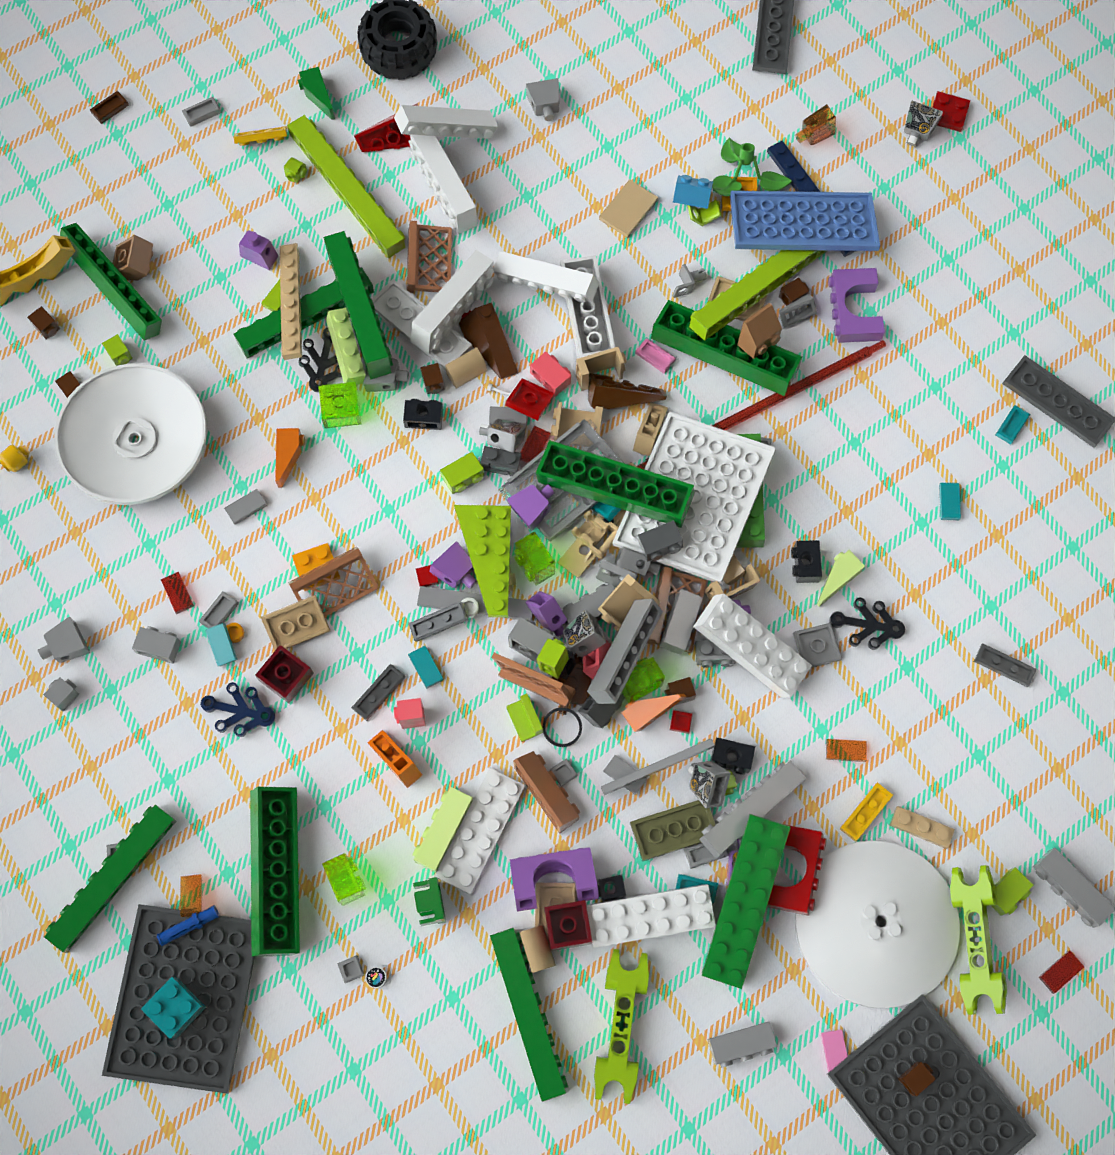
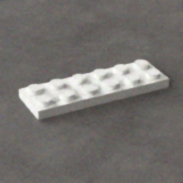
M392 279L372 298L375 312L411 341L412 322L426 306ZM451 328L449 335L441 339L437 349H433L429 354L424 353L446 371L445 365L466 354L472 348V344Z
M489 768L434 877L469 895L472 894L525 788L524 784Z

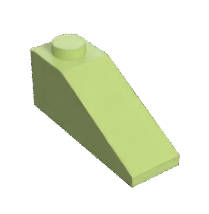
M850 550L846 553L840 552L834 558L835 562L817 602L819 607L864 569L865 566Z

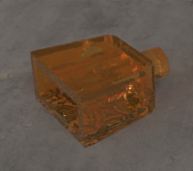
M826 104L802 121V130L795 134L797 141L802 143L807 140L810 145H814L835 135L836 116Z

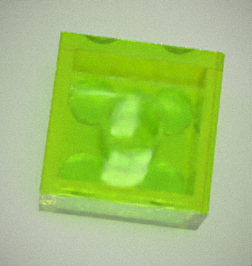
M356 382L319 386L321 417L325 429L362 424Z
M535 531L515 543L514 553L516 556L514 559L519 567L523 566L526 570L524 573L529 582L533 581L537 586L555 575V561Z
M645 657L638 661L637 666L634 667L621 692L626 697L627 703L632 700L637 701L663 686L665 675L654 657L649 659Z
M343 853L322 863L336 899L342 906L366 896L363 891L367 889L360 875L357 876L356 871L359 869L352 856L348 857Z

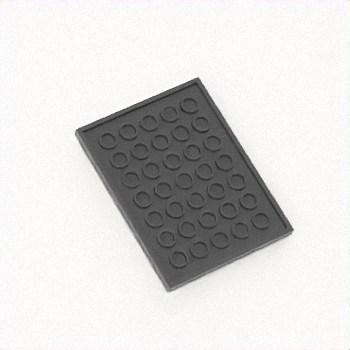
M138 904L102 1076L229 1094L255 958L252 957L251 920L220 916L204 924L203 928H196L161 946L157 939L158 933L185 921L196 912ZM171 977L178 978L206 1006L202 1013L176 1040L169 1039L141 1010Z
M923 994L826 1074L889 1155H1015L1036 1136L1035 1132ZM914 1063H927L934 1073L932 1075L936 1080L918 1096H912L898 1078Z

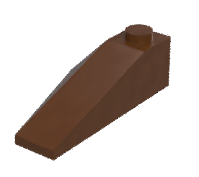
M492 302L474 308L458 323L464 338L472 344L474 349L478 348L487 365L501 380L518 374Z
M589 373L588 402L593 409L596 406L603 407V409H613L666 400L667 396L663 389L643 384L637 387L627 380H623L620 383L613 381L611 376Z

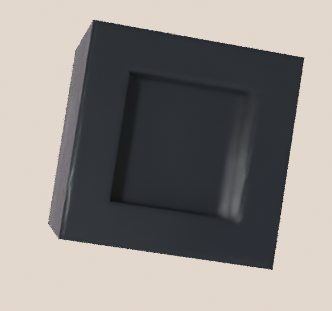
M622 875L598 879V896L601 898V902L626 897ZM606 884L614 885L615 892L613 894H607L604 891Z

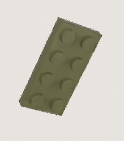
M699 800L630 822L642 862L702 843L699 840L704 836L702 831L710 824L713 827L716 825L710 808H705Z

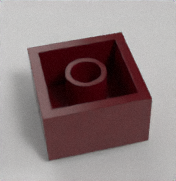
M279 645L255 676L263 685L287 703H290L314 672L311 667Z
M585 900L544 907L551 951L592 944Z

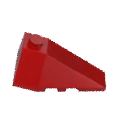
M396 114L354 135L361 152L410 147L409 140L411 138L408 134H401L394 118Z

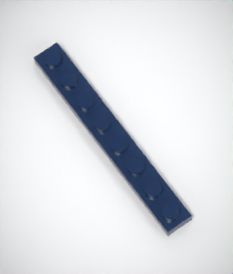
M783 141L768 147L767 153L783 175L792 180L790 184L796 192H820ZM840 251V252L842 253V255H843L844 257H846V256H848V255L854 253L855 251Z

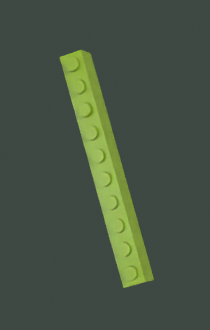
M304 114L288 124L287 127L292 139L386 257L390 258L406 248L404 241L406 238L403 232L395 228L394 221L391 218H387L381 205L378 206L373 195L366 192L362 181H358L355 178V173L351 168L348 169L346 167L344 159L336 154L333 145L326 142V138L321 131H317L313 120H309Z
M781 250L775 256L772 255L763 265H758L753 272L747 273L738 283H733L728 290L722 291L713 301H708L699 311H694L690 317L689 327L703 340H707L828 250Z

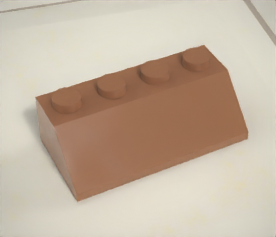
M532 751L513 760L514 769L559 834L579 820V809L574 803L570 804L567 800V797H569L563 787H558L555 782L557 781L556 776L551 770H546L544 767L546 763L540 754L536 755Z

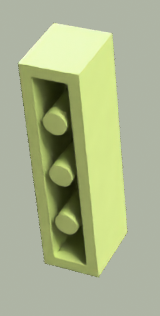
M347 309L328 311L326 322L344 385L347 387L363 384L366 375Z
M450 787L449 791L446 790L441 798L443 803L440 809L436 808L432 815L433 823L430 827H426L422 835L424 840L421 846L417 845L413 852L415 863L435 873L437 872L473 801V797L453 787Z

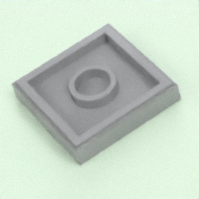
M831 623L793 632L799 655L812 665L811 668L842 660Z

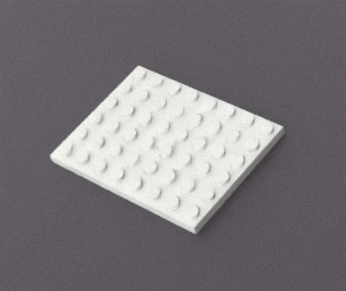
M669 412L644 470L694 485V497L682 528L677 527L683 539V548L677 553L663 555L657 562L713 582L718 581L719 584H722L776 448ZM626 511L612 544L622 549V547L644 555L638 542V534L666 523Z

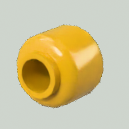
M10 445L0 453V464L8 472H17L28 463L26 458L28 453L21 446L17 448L15 445Z

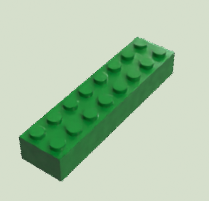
M345 231L325 236L323 238L328 257L370 380L391 374L390 366H393L389 347H387L384 332L381 330L378 315L375 313V307L370 298L368 286L364 281L362 269L359 267L356 252L353 250L351 238L346 237Z
M671 300L667 301L653 324L651 339L785 396L799 369L802 356L779 346L771 345L764 354H759L753 359L738 346L741 330L729 325L724 326L707 340H703L689 327L690 317L694 310Z
M551 440L548 442L536 471L538 483L664 523L674 520L676 526L682 528L694 497V485Z
M258 786L250 791L252 957L292 956L300 953L297 787Z
M749 813L702 969V976L740 989L743 988L790 826Z

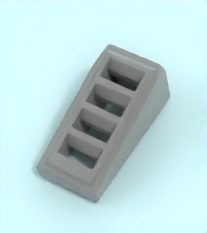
M810 293L779 310L783 327L817 314L815 302ZM788 313L790 318L786 319L785 314Z

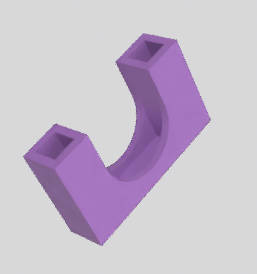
M877 268L833 270L831 277L828 278V286L832 289L830 302L834 305L832 319L836 322L834 335L837 336L838 343L881 341L885 333L883 316H856L847 309L844 300L849 295L855 293H875L878 286Z
M590 847L510 859L517 912L537 909L535 885L542 876L552 872H561L573 879L578 901L599 899Z

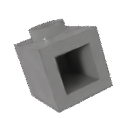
M59 677L49 685V689L43 695L56 707L64 711L79 693L75 690L77 686L69 679L64 681Z

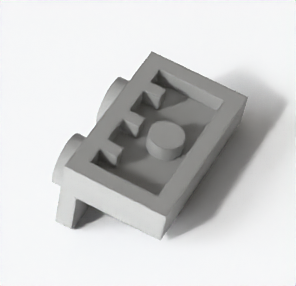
M601 559L600 569L596 576V579L607 584L611 583L614 587H617L627 574L635 580L638 578L636 573Z
M710 640L695 641L697 665H702L703 668L713 667L715 664L729 667L736 663L734 659Z

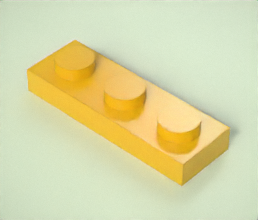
M282 126L234 133V143L244 146L250 144L251 141L264 143L267 142V139L274 138V141L283 140L287 136V128Z
M877 782L840 827V830L856 842L893 794Z

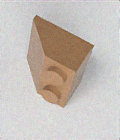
M136 235L131 236L116 245L112 264L126 280L138 281L146 277L150 272L149 264L153 256V243Z
M768 303L743 322L738 346L753 359L759 354H764L768 347L776 345L781 338L782 327L772 304Z

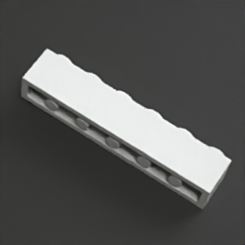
M401 105L394 117L401 134L491 139L498 128L491 111Z
M500 251L493 267L497 278L503 282L509 280L516 285L522 286L524 284L534 290L540 288L546 293L553 294L555 292L564 298L574 297V299L580 302L585 300L592 302L600 283L593 274Z

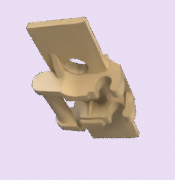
M621 509L610 522L599 514L593 517L592 513L588 511L585 514L586 521L579 529L575 526L571 531L576 541L557 563L579 578L595 558L603 559L605 557L604 554L611 547L626 510ZM607 532L612 533L599 549L595 548ZM581 547H589V553L587 555L580 554L579 550Z

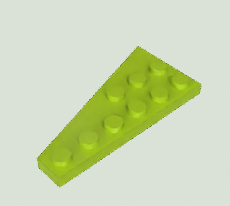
M454 505L488 617L508 618L511 506Z

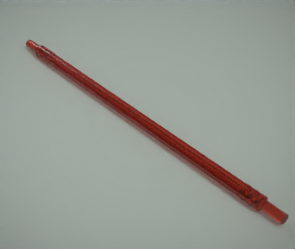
M881 340L870 347L866 346L790 385L785 396L774 393L712 426L726 431L872 356V353L886 347V343L884 340ZM649 458L645 459V462L637 465V467L645 469Z

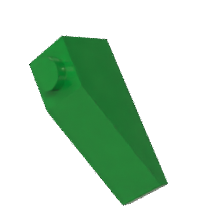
M319 66L300 71V79L298 80L300 90L304 89L305 95L331 120L335 119Z

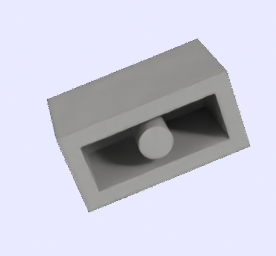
M147 626V628L140 627L132 649L137 654L173 664L181 644L177 635L166 631L165 634L158 632V629Z

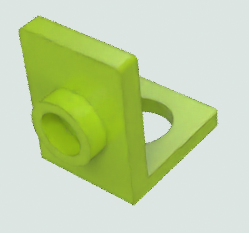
M718 200L710 202L708 209H698L695 206L687 205L690 219L701 226L722 216Z

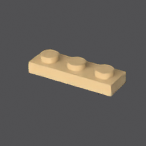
M899 806L895 808L889 825L945 849L949 848L955 830Z

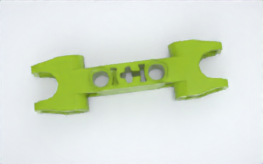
M988 865L980 866L979 880L972 886L965 882L961 868H952L951 902L954 908L963 907L970 973L960 974V991L967 1014L974 1015L977 1013L978 998L983 994L988 995L992 999L996 1014H1005L1007 997L1006 977L1004 972H994L987 916V906L997 904L996 886ZM974 913H978L980 916V921L977 924L972 920ZM973 927L981 928V930H973ZM981 937L982 941L975 942V938ZM979 955L983 956L985 960L982 967L977 964V957Z
M613 949L612 958L606 973L605 989L614 990L616 994L608 1058L596 1057L594 1071L595 1099L601 1100L604 1087L608 1082L617 1081L623 1086L624 1103L630 1104L637 1083L639 1062L627 1061L635 993L647 994L649 980L648 954L641 953L638 967L635 970L627 971L620 965L619 949ZM621 998L629 1000L630 1006L627 1010H622L619 1007L618 1002ZM617 1012L621 1014L629 1013V1018L624 1017V1024H627V1028H624L622 1032L619 1031V1027H616V1023H619L621 1020V1015L617 1016ZM616 1041H621L625 1045V1049L621 1054L616 1053L613 1049Z

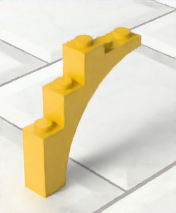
M52 235L45 245L33 255L8 269L0 271V306H3L13 291L28 293L39 278L55 279L75 252L68 237Z

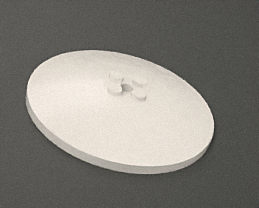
M149 364L118 365L89 377L67 398L56 421L54 432L55 451L64 473L78 489L88 496L117 505L141 504L170 493L191 475L204 452L207 439V422L204 409L194 390L173 372ZM133 436H139V440L136 443L130 442Z
M870 840L851 843L838 848L824 857L821 871L817 870L816 878L819 879L818 889L813 891L812 896L815 899L814 910L809 912V916L795 913V930L799 948L804 960L816 978L839 997L851 1003L871 1008H893L907 1005L922 994L926 996L934 990L949 972L955 960L960 940L958 908L953 907L950 888L938 870L916 852L901 845L885 841ZM877 916L885 918L886 925L883 928L876 925L875 919Z

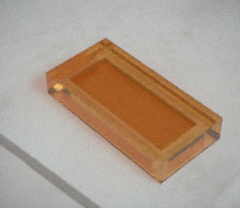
M826 739V760L866 762L867 741Z
M202 875L181 876V917H188L196 912H202Z

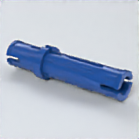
M215 905L200 913L196 912L185 921L158 933L157 939L160 945L164 946L196 928H203L204 924L219 918V912Z

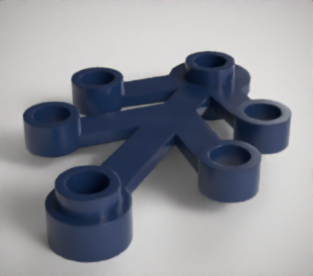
M234 682L229 683L226 690L233 696L238 706L219 702L210 695L203 697L200 703L202 709L208 713L220 710L234 714L226 720H218L215 723V729L220 733H224L230 726L246 717L254 719L245 725L238 724L234 727V733L238 737H244L248 731L259 725L267 727L275 721L274 711L269 707H264L258 697L256 688L248 687L245 691V695L253 701L257 709L252 710L248 708L239 692V686ZM236 686V690L230 692V687ZM251 690L255 691L253 696L248 695ZM207 700H211L209 706H205ZM267 713L268 718L262 719V715ZM224 723V728L218 729L219 724ZM239 728L244 729V731L241 734L237 733V730Z

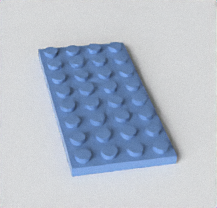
M730 192L735 249L879 251L880 249L872 193Z

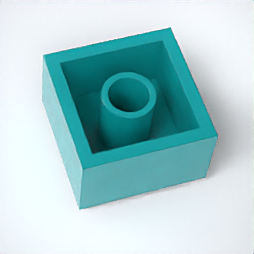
M171 977L141 1010L169 1039L176 1040L202 1013L206 1006L178 978Z

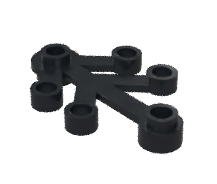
M328 327L322 333L324 345L321 357L314 348L313 340L305 339L302 345L303 349L309 353L317 365V374L310 366V358L307 355H302L298 361L299 365L304 368L310 377L309 387L314 392H323L327 388L328 382L337 377H342L341 373L337 371V369H340L339 365L336 366L335 371L324 375L325 369L338 363L336 355L328 359L332 343L331 336L327 334L329 332ZM310 343L311 347H307L305 344ZM305 359L307 363H302L301 360ZM315 381H321L322 384L317 385Z
M861 597L854 601L853 606L856 610L860 611L866 620L847 617L839 611L832 613L829 618V623L834 628H841L844 624L865 628L860 633L850 636L849 644L853 647H857L862 640L877 630L884 631V633L877 638L873 637L869 640L868 647L871 650H877L889 638L899 639L905 633L904 624L899 620L891 618L885 610V604L882 601H876L872 609L881 616L885 623H880L866 607L865 599ZM857 601L862 602L863 606H858ZM876 605H880L882 610H878ZM835 616H840L841 621H837ZM893 626H897L899 631H894ZM852 638H857L858 643H854ZM871 641L877 642V646H872Z

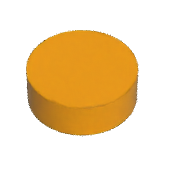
M230 623L226 626L232 643L240 642L243 639L244 629L240 624Z

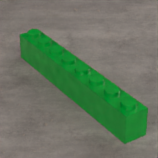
M77 223L62 227L60 229V236L68 237L75 249L71 256L72 259L140 337L145 341L159 335L162 319Z
M361 267L364 281L368 286L369 293L372 294L374 293L373 284ZM336 279L332 283L321 286L317 291L306 294L300 299L301 330L326 318L328 311L345 308ZM281 309L271 312L262 319H257L253 324L242 327L233 334L246 359L282 341Z
M157 805L146 809L141 822H136L129 830L130 835L126 839L123 838L116 845L115 848L117 850L112 856L108 855L102 862L103 867L99 872L95 871L89 877L88 885L84 889L78 890L74 895L75 900L73 903L66 905L60 912L61 917L57 922L53 921L47 927V934L44 938L63 953H68L177 822Z
M510 928L490 935L541 1101L543 1102L566 1094L565 1089L569 1087L565 1075L560 1076L558 1070L562 1065L558 1054L554 1055L552 1051L555 1043L552 1034H547L545 1026L549 1024L545 1012L540 1013L538 1007L542 1002L539 993H534L532 985L536 983L532 971L527 972L525 966L529 961L526 952H521L519 944L522 943L519 931L515 932L514 928Z

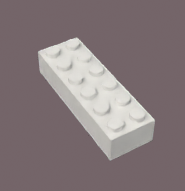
M410 135L411 156L414 161H418V168L421 174H425L429 188H433L436 201L441 202V209L444 215L449 216V223L452 229H456L458 234L476 227V206L436 136Z
M478 250L473 252L413 320L411 330L412 344L427 354L433 349H437L441 339L449 335L452 326L460 322L462 315L468 313L471 309L472 303L480 299L484 289H488L493 282L491 278L494 273V261Z
M596 255L561 260V267L593 274L600 282L592 302L586 300L580 302L570 296L566 298L577 358L615 348Z
M725 594L714 595L693 626L781 698L793 696L812 666Z
M707 884L586 905L593 948L716 927L709 886Z

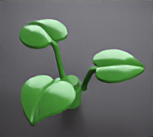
M729 137L721 149V158L729 163L738 161L739 164L733 179L725 175L717 176L713 180L712 189L722 196H730L731 191H741L742 184L736 181L742 164L750 165L752 161L754 162L757 177L761 180L760 186L767 191H780L788 186L792 180L771 171L763 172L760 175L757 156H754L755 146L750 143L740 145Z

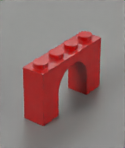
M790 826L784 849L797 851L806 859V873L803 879L796 885L790 887L773 885L767 907L809 916L810 911L814 910L815 899L812 896L813 891H817L819 879L816 878L817 870L821 871L823 858H820L821 850H825L826 838H824L823 832Z

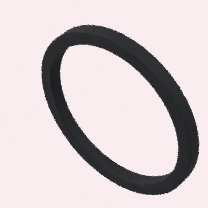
M555 708L544 718L543 734L551 744L557 747L571 746L579 739L582 733L581 719L576 712L569 708ZM556 711L570 712L578 720V735L569 743H556L547 735L546 721Z

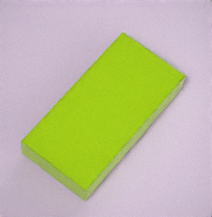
M280 279L261 302L263 307L272 312L281 309Z

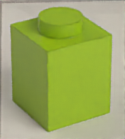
M118 334L102 343L116 366L127 364L133 359Z

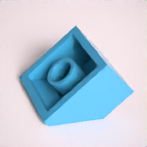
M678 175L673 203L708 209L713 181H709L706 178L696 179L689 175Z

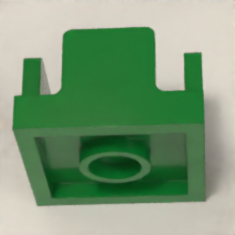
M437 877L413 883L414 889L430 887L427 890L414 892L417 912L420 913L421 917L435 914L433 918L419 920L420 925L446 923L440 883Z

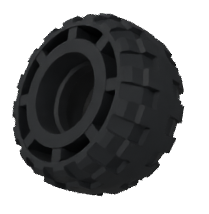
M383 0L379 4L376 2L371 6L370 11L367 10L364 13L360 25H358V44L364 62L368 64L371 70L378 75L383 74L385 78L392 79L393 77L403 80L408 76H417L420 73L419 71H424L435 57L437 33L434 20L430 18V13L423 6L419 7V4L413 0ZM395 31H405L411 34L402 41H389L383 38L385 35Z

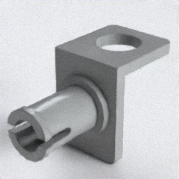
M683 264L679 272L683 284L676 286L672 295L673 298L691 293L695 282L706 280L707 274L704 272L705 269L702 268L689 272L686 264Z

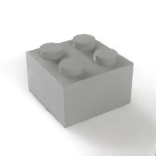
M520 617L508 636L509 647L537 663L536 659L548 638L554 640L553 633L546 628L541 629L535 626L536 623L529 618L523 619Z

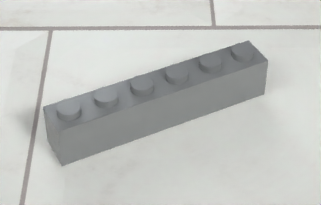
M641 599L633 602L587 692L598 704L616 703L663 612L653 599Z
M791 760L787 764H784V762L780 763L774 769L776 773L772 777L769 774L760 781L762 785L758 789L755 787L750 789L745 794L747 798L743 802L740 799L731 806L733 810L729 814L724 812L716 819L719 823L714 827L710 824L702 831L704 836L699 840L715 858L743 835L749 813L759 817L765 816L807 779Z

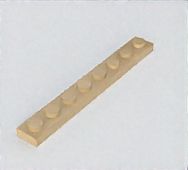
M297 243L280 246L282 357L284 360L302 357L299 247Z

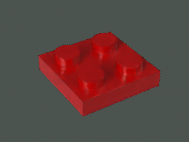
M937 91L932 108L943 111L942 118L937 126L961 132L971 100Z
M522 378L506 400L505 406L539 421L553 400L555 393Z

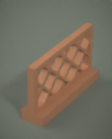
M410 220L407 257L408 292L414 293V290L439 292L443 287H439L436 282L442 278L447 283L451 279V227L419 225L417 221ZM420 231H427L430 236L424 239L420 235ZM440 232L448 233V237L442 241L437 234ZM432 238L439 243L435 248L428 243ZM423 245L430 250L426 255L419 250ZM441 247L447 251V254L443 257L437 252ZM432 254L439 259L434 264L428 259ZM423 261L430 266L425 271L419 267V264ZM441 262L447 267L444 272H441L436 267ZM432 269L439 275L434 280L427 275ZM423 276L430 282L427 285H418V281Z
M357 546L288 582L298 601L303 600L298 592L304 588L312 590L311 596L314 595L315 591L325 594L322 605L320 604L322 611L324 608L328 609L323 612L324 616L379 588ZM358 560L363 565L361 574L350 571L352 563ZM339 570L347 572L343 583L333 580L335 572ZM349 573L360 576L357 586L346 584ZM362 577L370 579L373 586L368 589L359 588ZM322 579L329 581L326 592L316 589L318 581ZM332 582L342 585L339 596L329 593ZM345 586L355 589L353 597H342ZM328 595L338 598L336 606L332 608L325 606Z
M666 566L660 571L655 597L661 602L658 606L663 612L646 644H660L661 632L665 630L667 624L664 616L672 609L668 601L669 596L672 594L676 595L684 587L688 592L693 593L689 584L695 582L701 584L700 591L695 594L703 597L707 580L672 571V568ZM673 577L680 578L684 585L676 589L672 583ZM696 629L694 633L691 632L689 638L692 640L689 649L685 650L684 652L692 653L697 631Z
M495 652L493 653L491 658L501 668L498 674L500 678L568 708L576 692L574 688Z

